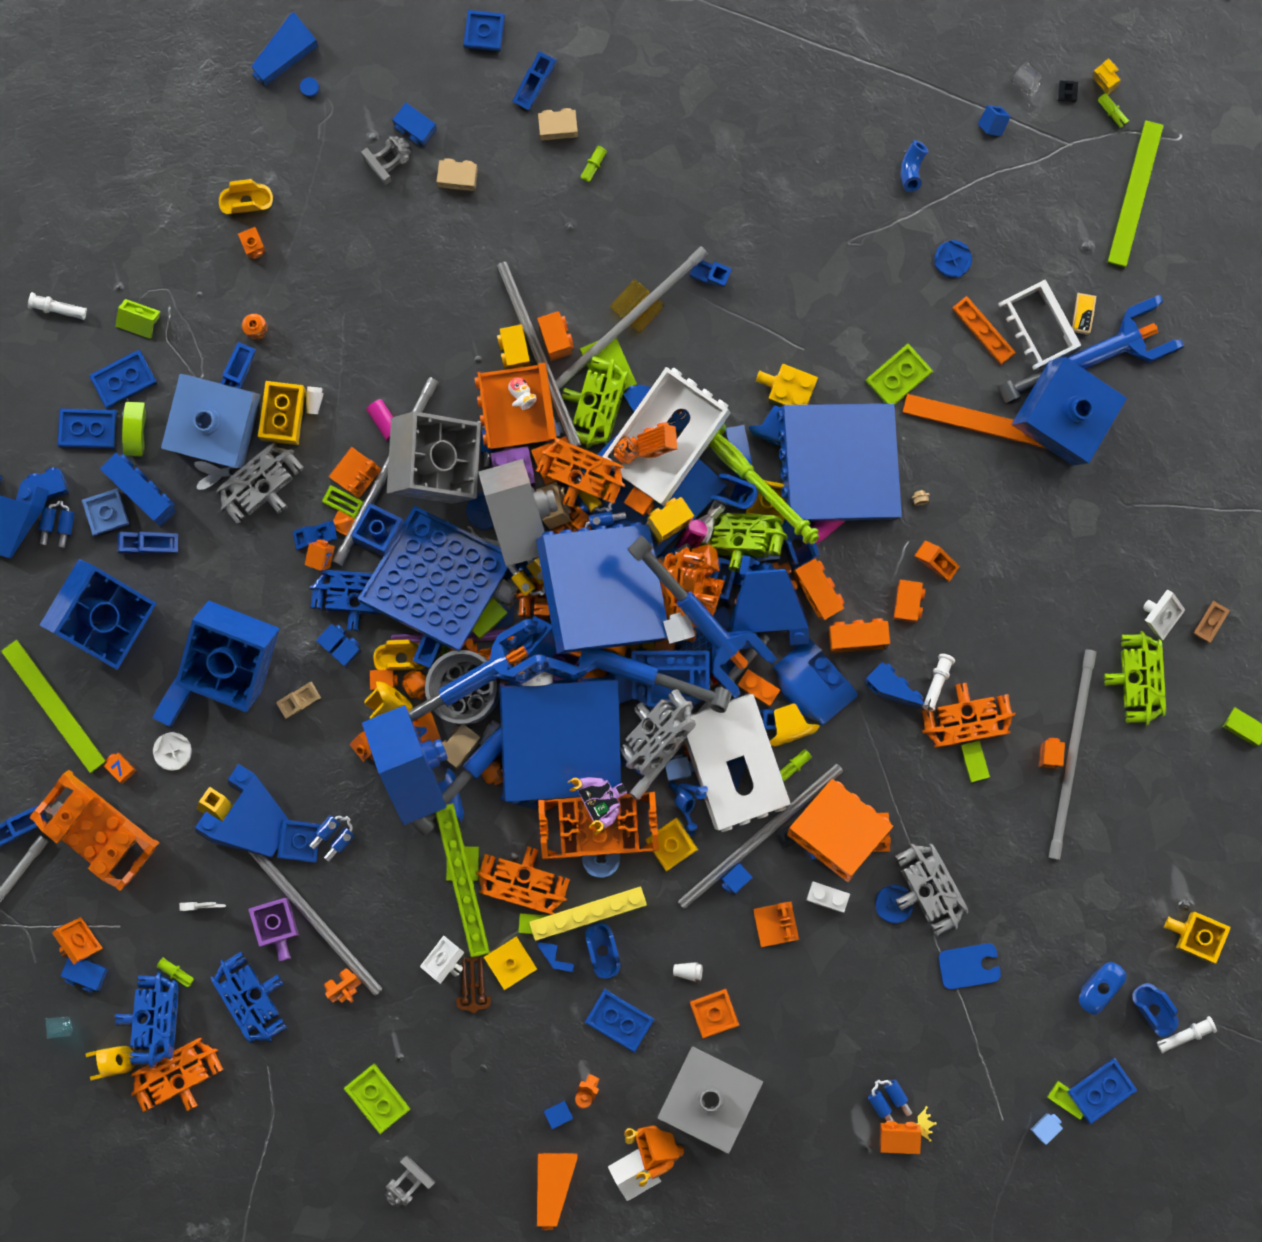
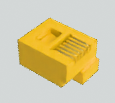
M1109 58L1096 68L1093 73V79L1107 95L1119 86L1121 80L1116 74L1119 70L1118 67Z

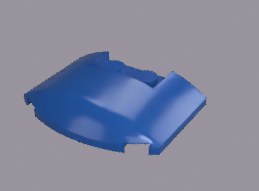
M810 638L809 644L798 645L773 666L774 671L776 670L777 684L790 704H796L804 717L809 720L818 721L821 725L828 722L858 696L849 681L842 676Z
M631 651L632 660L658 668V673L710 690L709 651ZM632 680L633 699H638L651 707H655L661 700L671 701L669 694H672L671 692L674 690L655 683L651 687ZM681 693L686 701L692 702V706L702 701L701 699Z

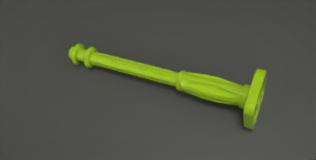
M723 423L706 449L711 447L716 455L731 470L738 474L741 479H746L749 483L754 484L757 491L795 528L794 533L803 536L805 544H814L819 538L818 529H811L809 527L810 521L803 520L754 471V467L743 454L722 436L726 431V426Z

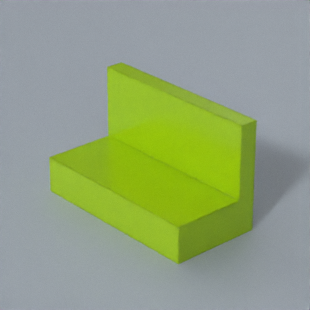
M125 299L118 307L115 327L151 339L153 326L160 317V311Z
M1234 707L1223 728L1255 747L1260 746L1262 742V723Z

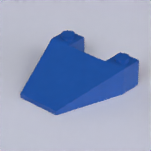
M21 482L16 500L0 495L1 556L12 558L44 509L49 490Z
M786 569L746 572L730 618V632L788 630L790 645L809 644L807 615ZM745 641L746 644L741 649L751 648V645Z
M238 764L228 778V785L242 794L223 821L205 812L196 825L195 831L211 843L272 858L279 847L282 819H289L257 776Z

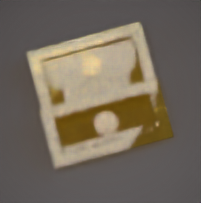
M634 279L610 305V308L623 319L650 292ZM658 299L630 326L638 333H641L665 305Z

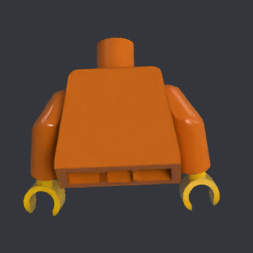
M654 1125L639 1128L637 1131L631 1128L625 1131V1136H631L625 1138L627 1144L634 1143L636 1137L644 1169L649 1171L648 1173L639 1172L637 1174L636 1180L639 1178L645 1179L639 1183L640 1187H644L648 1179H655L673 1168L674 1163L679 1157H682L684 1154V1147L676 1145L672 1133L665 1132Z

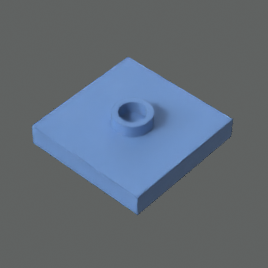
M118 488L82 500L93 536L130 525Z

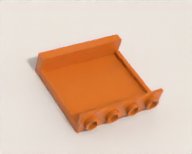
M546 362L538 363V365L485 373L477 372L478 377L474 379L476 389L480 388L481 396H477L478 407L483 409L480 421L481 427L485 426L486 434H483L484 446L488 445L490 450L553 441L554 438H557ZM514 378H523L530 387V393L536 395L537 400L535 404L526 410H522L520 406H512V403L517 399L509 392L508 385Z
M831 779L791 825L787 835L849 883L864 861L886 835L891 833L893 825H891V822L886 817H881L877 814L872 806L860 801L856 794L847 791L842 783Z

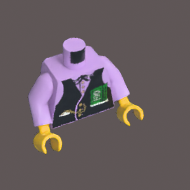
M573 778L568 781V783L575 785V787L570 789L571 792L579 789L578 793L593 820L589 828L592 826L597 828V831L594 833L595 835L613 824L621 807L617 798L627 794L622 783L611 788L608 780L604 781L602 778Z

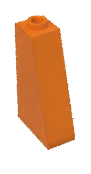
M538 1153L537 1226H541V1230H553V1226L558 1225L578 1159V1153Z

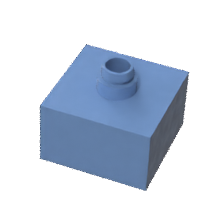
M179 374L161 448L234 468H242L245 464L262 394L190 375Z

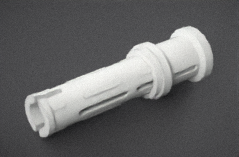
M33 292L28 300V309L36 308L43 310L44 313L55 312L82 320L85 319L87 314L85 312L87 308L57 302L49 296L45 298L37 296Z
M939 654L938 665L933 670L934 678L922 706L926 710L930 707L929 711H934L944 681L950 676L951 665L955 663V659L950 655Z
M1208 1016L1206 1020L1197 1024L1192 1023L1190 1028L1158 1041L1157 1045L1163 1054L1193 1039L1200 1040L1204 1035L1211 1032L1216 1033L1217 1029L1212 1018Z

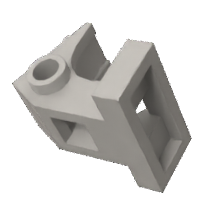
M390 136L385 142L386 147L376 154H372L368 148L361 151L365 161L385 185L392 181L388 172L398 164H404L410 158L408 155L412 152L408 148V142L398 136ZM392 151L396 157L390 163H387L383 157Z
M405 1156L400 1162L407 1170L397 1181L393 1179L385 1187L387 1189V1192L384 1194L387 1197L386 1200L392 1206L396 1205L398 1208L402 1204L406 1206L413 1199L411 1194L421 1183L428 1189L436 1183L408 1156ZM406 1177L414 1184L407 1193L399 1186Z

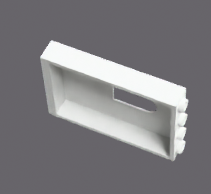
M667 367L603 455L604 458L623 465L624 468H621L622 478L662 506H665L731 413L727 409L729 405L720 399L717 402L712 398L713 394L706 389L701 391L697 388L698 384L688 378L686 381L681 377L682 373L677 369L672 368L670 370ZM685 409L689 412L690 422L677 439V450L653 459L638 456L630 464L625 462L622 464L612 453L614 452L615 445L623 436H628L630 439L634 436L638 439L637 435L643 433L644 429L656 428L659 423H667L676 410Z
M747 694L730 700L725 713H719L708 708L691 714V720H695L696 725L684 740L700 787H708V792L705 793L706 798L704 799L716 830H721V832L733 829L732 825L738 823L740 826L750 823L751 818H764L768 816V812L773 810L775 812L783 811L787 805L791 804L753 694ZM743 755L753 782L752 792L745 796L736 792L726 761Z

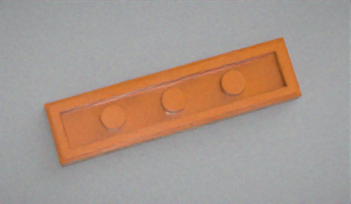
M967 296L952 308L955 314L1001 366L1016 354L1014 349Z

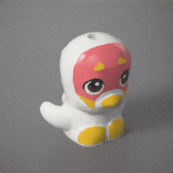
M514 378L510 381L508 390L517 399L512 403V406H520L522 410L533 406L537 398L535 394L530 393V387L523 378Z

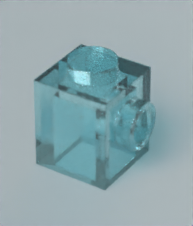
M70 1017L45 1019L47 1039L71 1036L73 1024Z

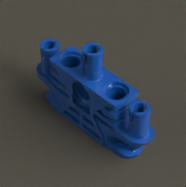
M321 570L319 572L321 574L320 578L309 588L312 590L310 608L316 609L317 604L318 609H323L324 591H326L328 598H326L327 604L325 608L327 611L349 612L348 631H352V628L354 631H359L360 613L384 615L362 603L358 607L350 606L351 601L358 599L360 596L357 593L350 594V592L361 593L373 573ZM326 577H330L329 584H324Z
M241 951L226 961L222 959L215 977L211 976L210 978L237 1025L250 1044H253V1040L272 1042L271 1038L287 1029L286 1024L281 1025L284 1023L282 1018H279V1020L266 1028L264 1027L268 1020H272L274 1016L280 1015L268 994L283 986V981H278L281 978L276 974V976L261 984L250 965H246L245 969L241 968L239 972L232 974V970L247 962ZM225 974L227 980L220 983V978ZM233 978H235L236 981L238 982L239 986H240L241 989H242L241 991H240L239 987L237 986V984H236V982L234 981ZM254 989H259L261 992V997L258 1000L252 998ZM246 993L247 999L255 1004L249 1006L243 994ZM252 1010L256 1012L261 1022L258 1021L257 1017L255 1016ZM257 1028L260 1032L258 1034L251 1035L250 1031Z
M157 972L156 976L139 975L138 980L140 981H137L139 988L155 987V989H149V991L147 989L142 991L136 989L133 1014H116L115 1018H118L115 1019L116 1026H132L130 1046L134 1050H149V1053L132 1052L131 1057L133 1058H130L131 1065L149 1064V1067L153 1068L163 1058L171 1059L173 1056L179 986L177 981L170 982L160 972ZM166 986L169 987L168 992H165ZM148 1016L147 1021L141 1024V1019ZM160 1048H164L165 1051L159 1053Z

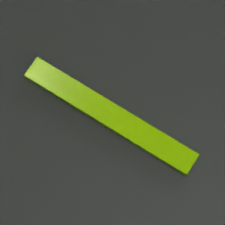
M1147 120L1144 122L1107 262L1109 264L1124 268L1127 266L1164 126L1162 124Z
M15 640L1 651L87 770L93 773L105 764L106 760L19 641Z
M454 803L446 805L447 808L435 813L472 958L489 954L490 950Z

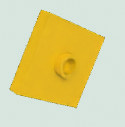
M675 818L658 830L659 851H654L653 853L667 872L699 849L678 818ZM652 835L645 839L647 844L653 842Z
M517 936L484 957L504 990L537 970Z

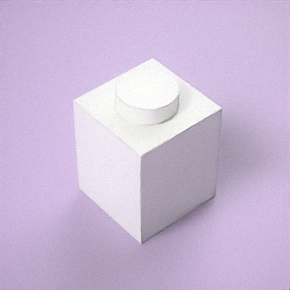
M681 612L669 615L670 619L663 621L669 644L695 637L691 620L686 615L681 616Z

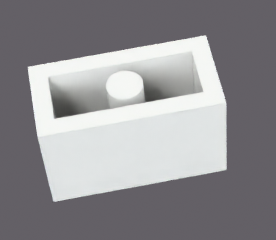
M812 882L806 901L844 913L850 894Z

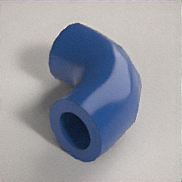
M917 140L911 143L901 164V181L907 192H914L922 185L919 169L921 162L928 153V149Z

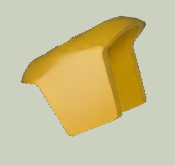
M252 179L229 182V188L223 190L219 196V206L225 214L268 209L273 202L270 188L266 185L258 184ZM244 196H249L252 199L250 202L241 203V199Z
M388 640L384 645L377 647L374 652V665L378 670H420L426 667L413 661L419 644L411 640ZM399 653L406 654L407 661L405 663H398L396 661V656Z
M380 681L376 682L377 688L364 701L366 706L374 710L370 719L406 705L408 711L413 709V705L407 697L385 682Z
M791 704L774 710L777 731L776 736L769 742L771 746H780L816 733L820 725L807 724L797 705Z
M118 1046L85 1053L86 1057L96 1056L100 1072L99 1075L91 1076L90 1080L132 1071L135 1067V1064L131 1065L130 1058H133L131 1053L134 1052L132 1048ZM117 1054L122 1058L121 1065H118L116 1062Z

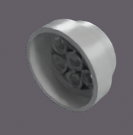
M460 650V652L451 651L444 654L434 662L427 674L425 682L427 700L439 694L440 688L457 679L452 675L454 669L458 668L460 670L459 677L471 671L474 666L478 667L489 660L478 653L468 650ZM500 678L489 682L490 688L485 692L481 687L451 705L443 704L433 711L442 719L452 723L463 725L477 723L486 718L496 707L500 698ZM477 699L482 701V706L479 709H476L474 706ZM459 701L463 703L461 711L456 710V704Z

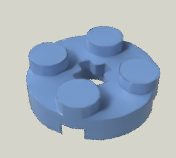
M607 854L605 856V863H597L598 858L596 855L582 856V862L585 870L590 875L605 878L616 872L620 865L621 857L620 854Z

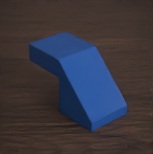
M702 260L693 267L690 277L706 284L725 287L732 269L717 262L710 264Z
M327 521L317 526H306L293 531L296 550L306 549L309 543L316 542L318 539L328 541V543L337 540L334 521Z
M538 942V947L553 969L573 972L574 964L556 961L558 945Z

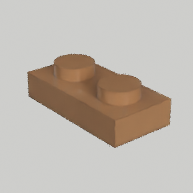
M1212 601L1193 634L1210 644L1230 610Z

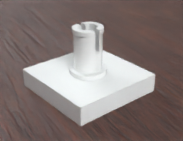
M1169 590L1164 593L1157 604L1148 600L1143 607L1146 612L1150 613L1145 619L1146 623L1161 640L1165 639L1185 611L1175 594Z
M443 935L420 967L441 984L449 972L455 977L459 975L454 968L462 972L463 967L457 961L464 954V951Z

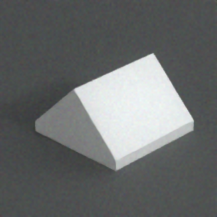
M639 1149L608 1166L617 1186L627 1201L661 1182L659 1177L655 1179L650 1178L644 1187L639 1186V1183L645 1179L639 1178L636 1180L637 1174L639 1172H649L644 1169Z

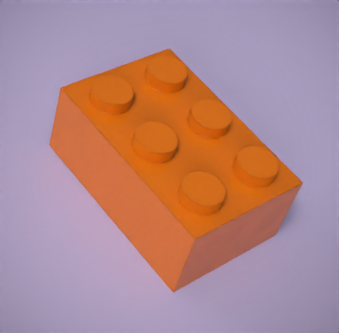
M813 559L792 571V574L819 620L823 621L843 610L845 602L840 594L835 593L833 589L835 585L832 579L825 576L823 572L825 568L822 562Z
M883 618L872 619L870 623H864V620L852 621V624L846 625L845 622H834L828 630L830 654L888 649L890 645L888 621H883Z

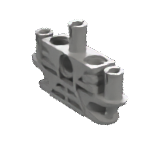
M272 443L232 475L217 489V494H221V512L226 511L235 523L238 524L241 521L236 515L242 520L246 516L235 505L237 501L249 515L266 501L276 510L277 514L282 512L278 504L285 510L287 505L276 493L293 478L282 466V463L285 462L294 475L299 473L295 466L300 471L304 469V466L294 457V450L276 447L277 443ZM274 451L278 453L279 456L274 458L271 454ZM263 485H268L269 491L266 493H261V487ZM230 490V492L232 493V495L229 498L226 495V491Z
M678 689L669 694L671 701L661 700L651 712L644 703H639L634 708V711L642 721L626 738V741L629 743L623 744V749L620 747V753L627 761V768L640 770L642 775L651 774L694 729L696 723L695 720H691L692 702L686 701Z
M910 844L908 850L894 856L896 861L904 858L897 863L899 867L914 859L917 860L913 865L901 870L911 892L896 899L897 905L905 901L904 904L898 907L902 911L917 902L928 923L946 914L947 918L931 925L933 930L941 927L934 932L936 936L951 928L957 930L962 915L964 913L968 914V908L933 844H929V847ZM930 853V857L925 859L922 854ZM921 887L927 889L928 895L926 897L920 895L919 889ZM958 906L960 909L954 915L953 908Z

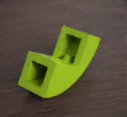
M125 403L122 429L123 454L125 456H143L145 448L143 430L147 418L145 403Z

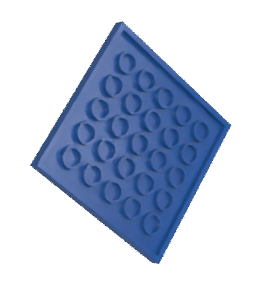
M414 506L358 597V602L460 652L509 568L505 565L501 548Z

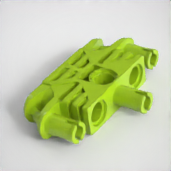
M593 356L590 368L605 371L607 375H600L598 372L593 373L588 370L582 393L567 388L563 390L565 393L562 394L563 400L578 403L573 426L580 427L581 429L586 428L590 431L588 434L575 430L580 443L585 444L586 449L604 442L605 445L609 443L628 379V371L623 372L613 358L611 361ZM614 373L621 377L620 380L613 379ZM593 396L594 402L591 405H586V398ZM598 432L604 433V437L598 438L596 436Z
M720 513L714 521L711 538L705 544L701 542L700 546L709 544L717 549L718 556H732L729 570L736 572L737 569V572H740L743 555L768 558V555L778 557L781 554L783 540L788 538L781 526L783 525V520L778 516Z
M1140 631V634L1121 635L1122 647L1140 646V649H1130L1129 651L1123 649L1121 651L1122 673H1105L1104 679L1112 680H1105L1104 685H1123L1124 708H1136L1137 706L1138 708H1144V711H1126L1125 717H1133L1127 718L1126 723L1145 722V725L1148 726L1150 721L1156 719L1157 716L1162 715L1164 717L1166 715L1163 648L1161 639L1158 638L1155 641L1145 635V632ZM1148 645L1155 646V650H1149ZM1141 672L1144 673V685H1140L1143 681V675ZM1129 674L1136 675L1137 683L1129 681ZM1152 706L1159 707L1158 710L1151 712Z

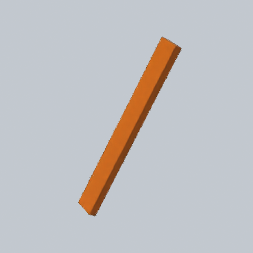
M910 394L906 396L902 412L904 414L1045 448L1012 426L1013 419Z

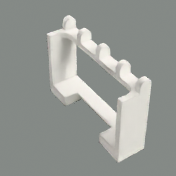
M1046 279L998 303L999 307H1007L1011 313V316L1006 318L1007 322L1015 320L1021 331L1015 335L1018 339L1023 336L1028 344L1029 349L1024 351L1025 355L1030 353L1034 355L1037 364L1032 366L1033 370H1040L1046 367L1049 360L1065 357L1080 349L1081 344ZM1039 291L1045 304L1048 303L1064 333L1063 337L1069 347L1043 361L1012 305Z

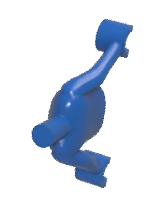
M671 781L668 786L675 793L674 803L683 812L688 825L684 826V829L689 836L695 835L694 830L697 829V824L693 823L690 812L693 810L696 800L690 791L695 793L697 799L706 798L705 793L708 792V787H696L687 783L677 785L675 781Z

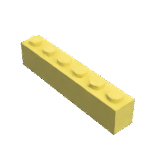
M640 886L529 923L535 941H539L645 907L647 904Z

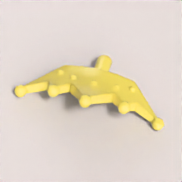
M926 1106L917 1116L918 1123L916 1124H920L921 1135L931 1142L932 1140L929 1139L928 1134L933 1132L928 1129L933 1125H937V1123L927 1120L931 1115L926 1114V1109H928Z

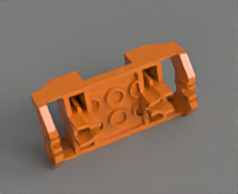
M70 770L62 774L47 797L29 817L55 843H59L62 840L91 863L88 869L102 881L116 887L119 891L132 880L159 845L157 840H153L75 777ZM66 787L74 790L49 823L41 818V815L48 806L55 802ZM137 842L144 850L143 853L134 861L130 871L122 880L115 878L111 872Z
M655 792L644 793L639 799L650 803V810H648L649 825L653 842L642 848L639 847L636 799L630 794L617 798L621 805L618 816L613 824L602 829L597 835L594 834L597 831L596 827L592 826L589 828L593 820L581 797L538 800L542 859H564L593 855L659 851ZM557 805L559 808L562 854L549 850L547 841L549 840L546 810Z

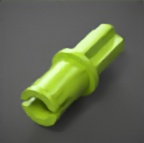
M1106 93L1099 97L1098 102L1107 111V116H1111L1119 128L1125 126L1123 122L1127 124L1130 121L1121 112L1120 106H1116Z
M597 146L591 158L587 160V165L580 177L583 181L590 182L596 170L600 169V163L605 154H607V150L603 147Z
M803 749L796 757L790 759L789 763L780 770L783 781H786L796 771L799 772L800 768L812 758L806 749Z
M164 957L159 961L157 968L169 975L171 980L175 979L187 988L191 986L194 978L182 971L180 966H175Z

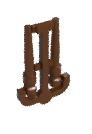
M482 957L462 958L461 996L463 998H456V1005L460 1010H469L471 1013L487 1009L491 1004V996L484 997L486 988H484ZM479 961V983H475L474 962ZM466 962H470L471 983H467ZM467 987H471L472 1003L469 1006H462L460 1003H462L463 1005L469 1004V999L467 998V995H469V989H467ZM475 987H479L478 995H480V997L478 999V1002L480 1004L485 1005L478 1006V1004L476 1003Z

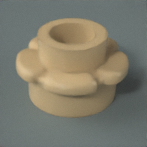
M925 490L917 491L911 499L916 506L929 503L930 494L925 493Z

